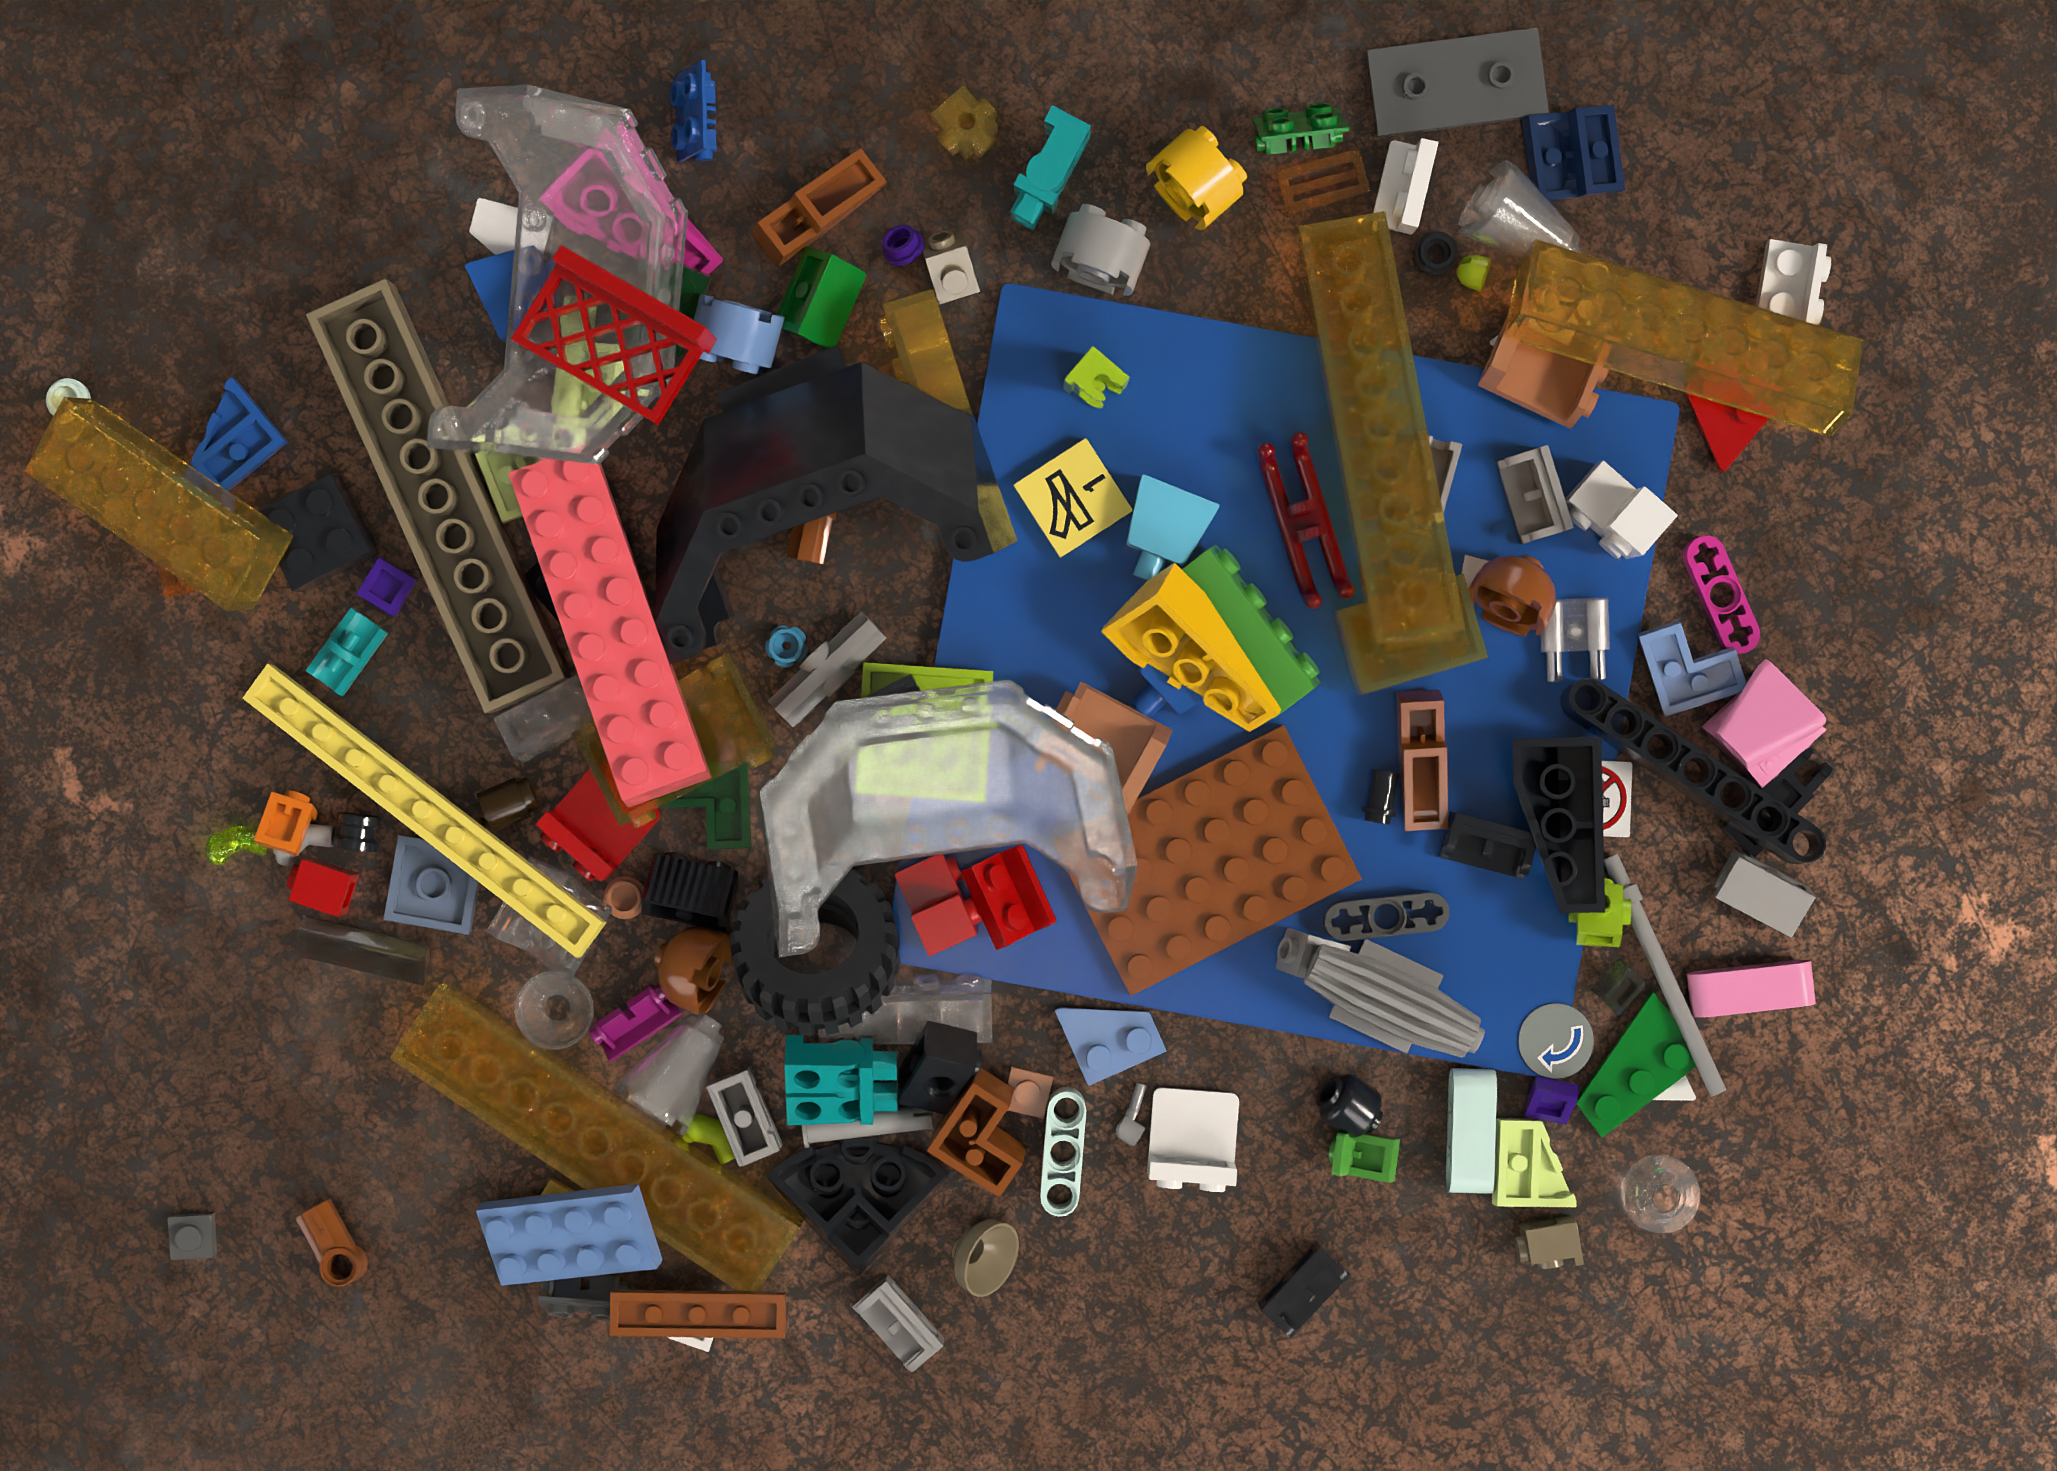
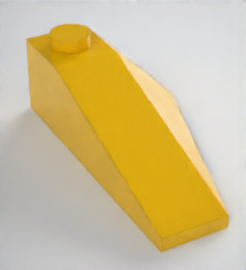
M1173 563L1146 581L1101 630L1133 663L1142 668L1149 664L1169 676L1167 683L1177 689H1180L1182 685L1186 686L1203 697L1205 706L1249 732L1276 717L1281 711L1280 706L1206 593L1176 563Z

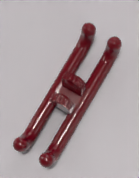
M1296 432L1291 437L1290 443L1294 462L1306 497L1305 501L1290 506L1277 465L1275 448L1271 443H1262L1258 447L1257 454L1299 593L1308 608L1316 609L1321 605L1322 598L1316 589L1303 549V541L1318 537L1331 580L1340 597L1344 599L1351 598L1355 593V587L1349 579L1310 455L1308 437L1303 432Z

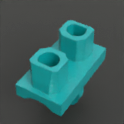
M350 608L306 669V672L326 684L338 695L344 696L386 638L388 632L356 609Z

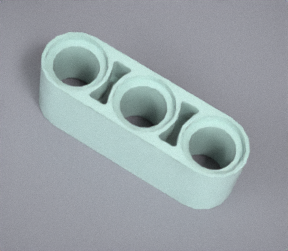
M1450 1069L1446 1154V1186L1448 1193L1492 1194L1497 1105V1077L1495 1069Z
M1068 1086L1054 1090L1048 1099L1040 1183L1042 1206L1049 1214L1058 1217L1072 1213L1078 1205L1086 1122L1085 1100L1078 1090ZM1062 1098L1075 1100L1079 1105L1076 1115L1068 1119L1060 1118L1054 1111L1058 1100ZM1059 1141H1067L1074 1146L1075 1153L1067 1161H1058L1050 1153L1051 1148ZM1055 1184H1064L1070 1188L1072 1194L1067 1202L1056 1204L1049 1200L1047 1196L1048 1190Z

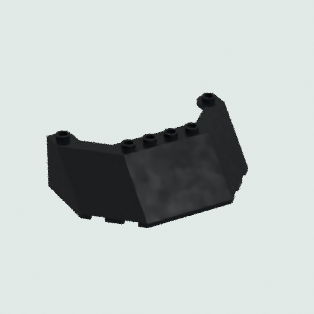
M862 361L705 418L656 531L655 624L670 665L691 658L707 648L723 643L720 634H716L717 625L722 620L733 617L734 613L716 564L721 553L878 497H883L936 524L947 552L953 558L962 562H970L986 557L1017 542L1016 534L974 416L959 408L956 409L934 398L933 395L905 381H899L879 371V368Z

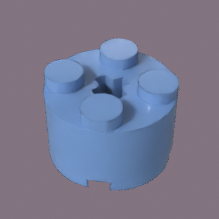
M700 294L694 320L705 326L717 338V341L709 354L703 351L699 359L710 362H723V358L726 357L734 360L732 368L753 374H764L765 367H772L785 317L772 315L771 321H769L771 312L729 300L720 301L713 299V296Z

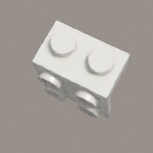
M1167 1087L1157 1088L1153 1093L1147 1166L1149 1180H1157L1156 1186L1170 1189L1182 1188V1182L1200 1183V1190L1210 1192H1224L1226 1185L1236 1186L1237 1167L1234 1161L1239 1109L1237 1095L1232 1092Z

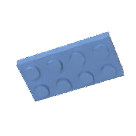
M639 1184L482 1202L476 1210L501 1286L657 1269L663 1260Z

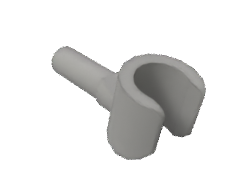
M1136 1083L1129 1108L1116 1127L1117 1137L1130 1146L1136 1145L1145 1130L1144 1126L1134 1121L1138 1115L1147 1087L1140 1083Z

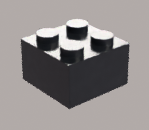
M329 474L253 512L292 591L306 592L380 554L342 477Z

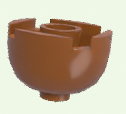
M1511 555L1500 556L1490 560L1478 571L1465 594L1471 608L1477 602L1485 610L1481 616L1485 621L1503 631L1525 637L1529 630H1536V636L1542 634L1556 605L1554 583L1543 569L1542 564L1537 559L1528 555H1521L1520 557Z
M703 926L688 927L674 935L668 943H663L659 947L655 957V966L658 967V981L662 993L671 1003L698 1015L699 1012L707 1013L713 1007L727 981L719 980L724 961L731 966L733 963L730 950V935Z

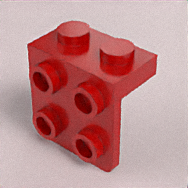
M596 762L553 810L547 811L535 825L543 831L539 837L557 853L564 849L575 859L572 866L583 877L591 882L596 877L602 882L614 873L660 820L661 813L649 801L628 807L621 799L611 768L604 762Z

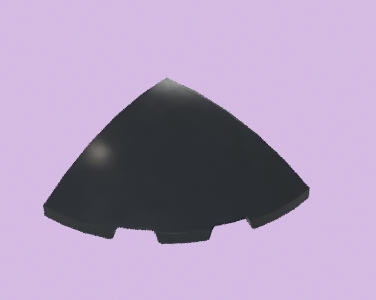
M858 1137L841 1139L837 1144L818 1149L813 1147L806 1148L780 1163L766 1175V1178L816 1234L859 1276L920 1211L949 1176V1172L928 1156L908 1146L903 1145L898 1148L892 1145L877 1143L874 1138Z

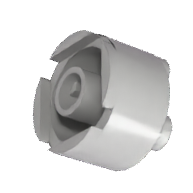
M1082 204L1079 212H1072L1068 216L1051 262L1052 267L1058 272L1060 265H1063L1070 270L1067 276L1068 279L1087 288L1113 295L1115 287L1125 288L1123 296L1132 295L1150 248V241L1144 236L1147 228L1143 224L1130 219H1122V222H1118L1105 217L1106 212L1090 204Z

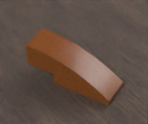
M860 148L795 192L791 200L758 221L751 234L778 268L841 222L884 187L887 181Z
M1439 689L1396 692L1398 755L1404 830L1448 829L1447 746L1445 743L1444 699Z

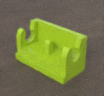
M1092 346L1064 379L1063 389L1069 394L1071 391H1074L1094 408H1103L1104 405L1101 401L1106 399L1102 393L1105 390V385L1108 387V390L1120 395L1127 387L1130 377Z

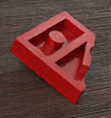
M1712 353L1703 360L1681 387L1688 406L1693 409L1696 416V425L1702 438L1705 437L1715 460L1713 464L1720 473L1728 469L1778 409Z

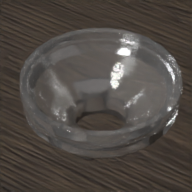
M546 971L529 979L522 986L515 1002V1018L520 1031L531 1043L545 1049H563L575 1044L587 1033L594 1017V1002L587 986L576 976L563 971ZM562 995L569 1001L571 1010L567 1018L554 1020L548 1015L546 1002L551 996Z
M1659 1154L1640 1159L1628 1170L1622 1182L1621 1200L1626 1214L1640 1228L1649 1232L1663 1234L1683 1228L1695 1216L1700 1203V1188L1695 1174L1686 1164L1672 1156ZM1661 1186L1674 1187L1678 1196L1675 1206L1669 1210L1656 1208L1653 1201L1655 1191Z

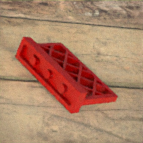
M560 245L552 258L556 263L554 269L517 327L511 340L640 416L659 425L703 351L709 354L717 338L702 324ZM562 280H565L575 287L578 302L556 308L553 295ZM584 292L593 296V298L585 300ZM601 304L610 306L614 322L592 329L587 309ZM580 311L584 331L562 337L558 317ZM619 312L628 316L629 318L621 320ZM551 320L554 340L536 344L527 339L536 323ZM639 324L647 327L650 343L627 349L623 329ZM616 331L620 352L598 358L594 337ZM656 333L666 339L657 341ZM586 340L591 360L575 365L568 363L564 346ZM678 345L688 351L679 366L667 370L663 369L660 349ZM557 348L558 356L549 352V350ZM652 352L656 373L634 379L630 358ZM623 361L627 381L611 386L605 384L600 367ZM593 369L594 377L584 371ZM671 378L667 385L666 379ZM659 381L662 395L653 410H650L640 404L636 387ZM629 390L631 398L620 392Z

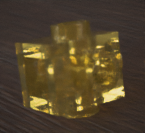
M964 85L931 113L933 124L941 132L936 137L952 156L959 152L965 160L973 154L980 158L997 142L994 136L998 133V124L994 120L999 117L998 113L983 96L976 100ZM966 123L974 125V127L969 130L961 128V126Z

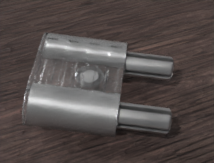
M1608 598L1556 600L1553 614L1540 635L1541 653L1546 652L1547 680L1549 682H1560L1563 680L1562 652L1589 651L1590 677L1595 680H1604L1606 678L1605 650H1610Z

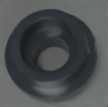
M1440 231L1429 232L1422 236L1414 249L1416 264L1423 272L1430 275H1441L1448 272L1454 266L1458 257L1455 241L1448 234ZM1433 246L1439 247L1443 252L1442 260H1431L1428 256V249Z

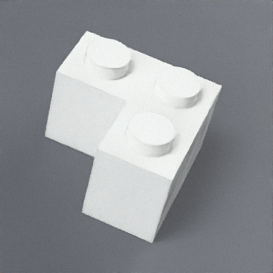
M1604 460L1596 463L1565 498L1572 522L1585 531L1588 527L1595 531L1602 538L1598 542L1600 546L1616 559H1619L1621 556L1630 559L1644 555L1678 516L1645 486L1638 489L1634 488Z

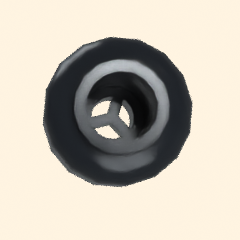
M1344 1074L1339 1077L1334 1076L1323 1085L1319 1092L1317 1104L1323 1122L1339 1132L1348 1133L1351 1138L1362 1136L1365 1132L1370 1133L1374 1131L1382 1120L1383 1112L1380 1110L1382 1098L1380 1093L1355 1075Z

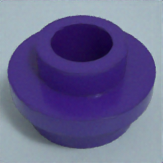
M898 225L891 228L884 235L882 252L887 262L891 265L902 266L910 264L922 253L925 241L918 230L913 229L909 225Z

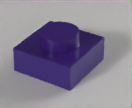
M378 557L358 590L357 595L390 615L397 617L419 580L387 560Z
M1536 1076L1524 1103V1116L1566 1125L1578 1099V1085Z

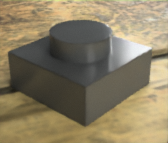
M215 1212L174 1214L168 1217L170 1260L214 1258L217 1256Z

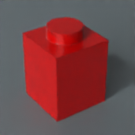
M312 857L302 859L300 865L294 864L289 874L287 888L291 889L288 901L337 917L345 915L348 912L360 873Z

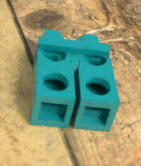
M1053 105L1044 120V133L1049 135V138L1041 153L1033 156L1028 162L1026 176L1019 173L1013 185L1014 195L1017 196V199L1010 211V214H1012L1011 219L1032 231L1035 230L1044 211L1053 215L1058 206V196L1063 191L1091 136V125Z
M786 1035L785 1089L787 1125L845 1124L860 1120V1125H873L874 1112L897 1111V1082H874V1080H897V1051H873V1038H860V1043L853 1040H839L833 1044L804 1043L803 1035Z

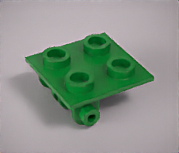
M1329 103L1309 104L1305 106V111L1288 113L1287 108H1271L1262 111V116L1252 117V122L1258 134H1255L1256 151H1265V155L1286 153V139L1288 138L1291 152H1296V137H1302L1304 151L1309 150V136H1311L1313 149L1335 147V143L1343 142L1342 132L1349 131V126L1337 107L1331 108Z

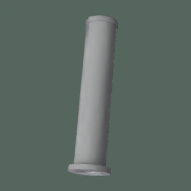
M910 1106L897 1107V1111L874 1112L873 1125H860V1120L845 1124L802 1125L805 1148H809L810 1143L925 1129L933 1130L931 1111Z

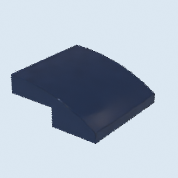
M1614 105L1574 108L1568 112L1534 114L1521 119L1533 204L1625 191Z

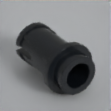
M1372 769L1367 807H1362V812H1366L1364 821L1390 825L1391 817H1396V812H1392L1399 773Z

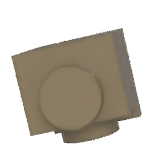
M1570 1215L1519 1224L1521 1236L1515 1237V1248L1520 1263L1528 1261L1531 1265L1537 1264L1539 1269H1551L1564 1265L1563 1259H1569L1575 1266L1584 1265L1578 1225Z

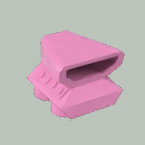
M1765 659L1756 667L1742 692L1732 698L1702 728L1710 740L1753 783L1763 788L1826 731L1823 727L1826 723V717L1777 667Z

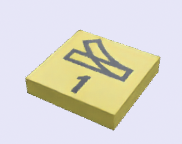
M1087 438L1013 485L1060 558L1133 512Z

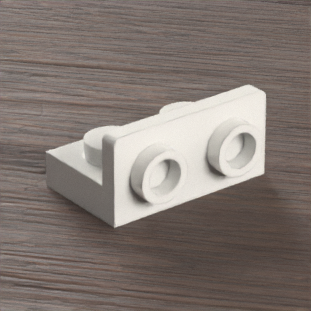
M1421 138L1417 145L1395 140L1391 141L1371 219L1373 226L1411 235L1419 226L1438 147L1437 141Z
M1773 239L1766 241L1752 326L1803 335L1813 330L1814 325H1819L1824 310V300L1819 299L1821 282L1827 281L1831 268V257L1826 256L1827 244L1817 243L1814 246Z

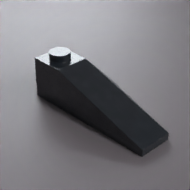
M1601 737L1512 739L1513 783L1560 913H1604L1605 878Z

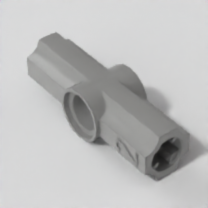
M861 611L830 642L825 641L799 666L800 670L768 702L792 727H795L826 696L830 698L856 673L855 669L887 637Z

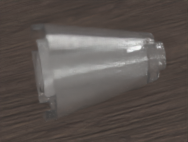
M1504 160L1489 173L1495 179L1486 187L1480 184L1466 204L1458 223L1463 227L1458 230L1459 234L1470 240L1552 271H1558L1562 267L1566 269L1571 267L1581 253L1582 248L1578 245L1580 235L1515 163L1510 160Z
M700 1013L697 1018L689 1014L616 1082L612 1090L620 1094L623 1089H626L630 1092L625 1099L627 1102L665 1127L667 1124L670 1126L673 1123L678 1124L679 1126L674 1133L684 1137L691 1126L724 1041V1037L718 1033L722 1025L706 1014Z

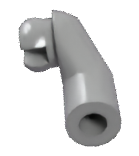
M309 824L300 852L308 845L333 847L334 838L336 837L335 826ZM273 849L278 864L292 866L297 863L299 854L294 856Z

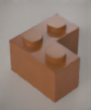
M980 1067L978 1074L975 1077L971 1076L969 1078L966 1088L960 1097L955 1100L947 1115L943 1116L932 1132L927 1152L1000 1198L1023 1165L1027 1145L997 1127V1124L1010 1107L1014 1089Z

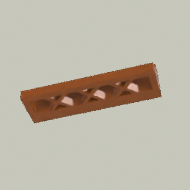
M612 1289L610 1292L609 1336L785 1339L789 1329V1316H786V1292Z

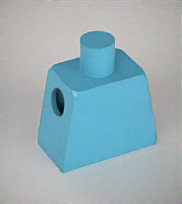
M1143 474L1138 484L1126 541L1127 546L1142 551L1133 575L1148 581L1163 571L1166 561L1183 567L1220 505Z

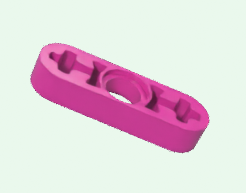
M1701 536L1692 539L1684 548L1683 562L1719 645L1723 649L1734 647L1737 654L1751 651L1759 642L1760 629L1723 544L1712 536ZM1699 544H1702L1704 549H1713L1714 556L1709 558V563L1713 571H1717L1722 567L1724 575L1712 577L1703 583L1701 575L1710 573L1704 562L1696 563L1694 560V556L1699 553ZM1719 582L1727 584L1733 593L1732 601L1723 608L1714 605L1710 599L1711 588ZM1738 607L1740 608L1741 615H1734L1733 618L1738 627H1746L1749 634L1743 637L1744 645L1741 646L1738 641L1730 642L1728 635L1734 631L1730 619H1724L1720 622L1718 615L1728 614L1735 611Z

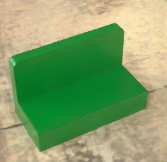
M806 246L776 315L785 317L781 330L805 338L824 349L836 346L865 281L866 273L831 253Z

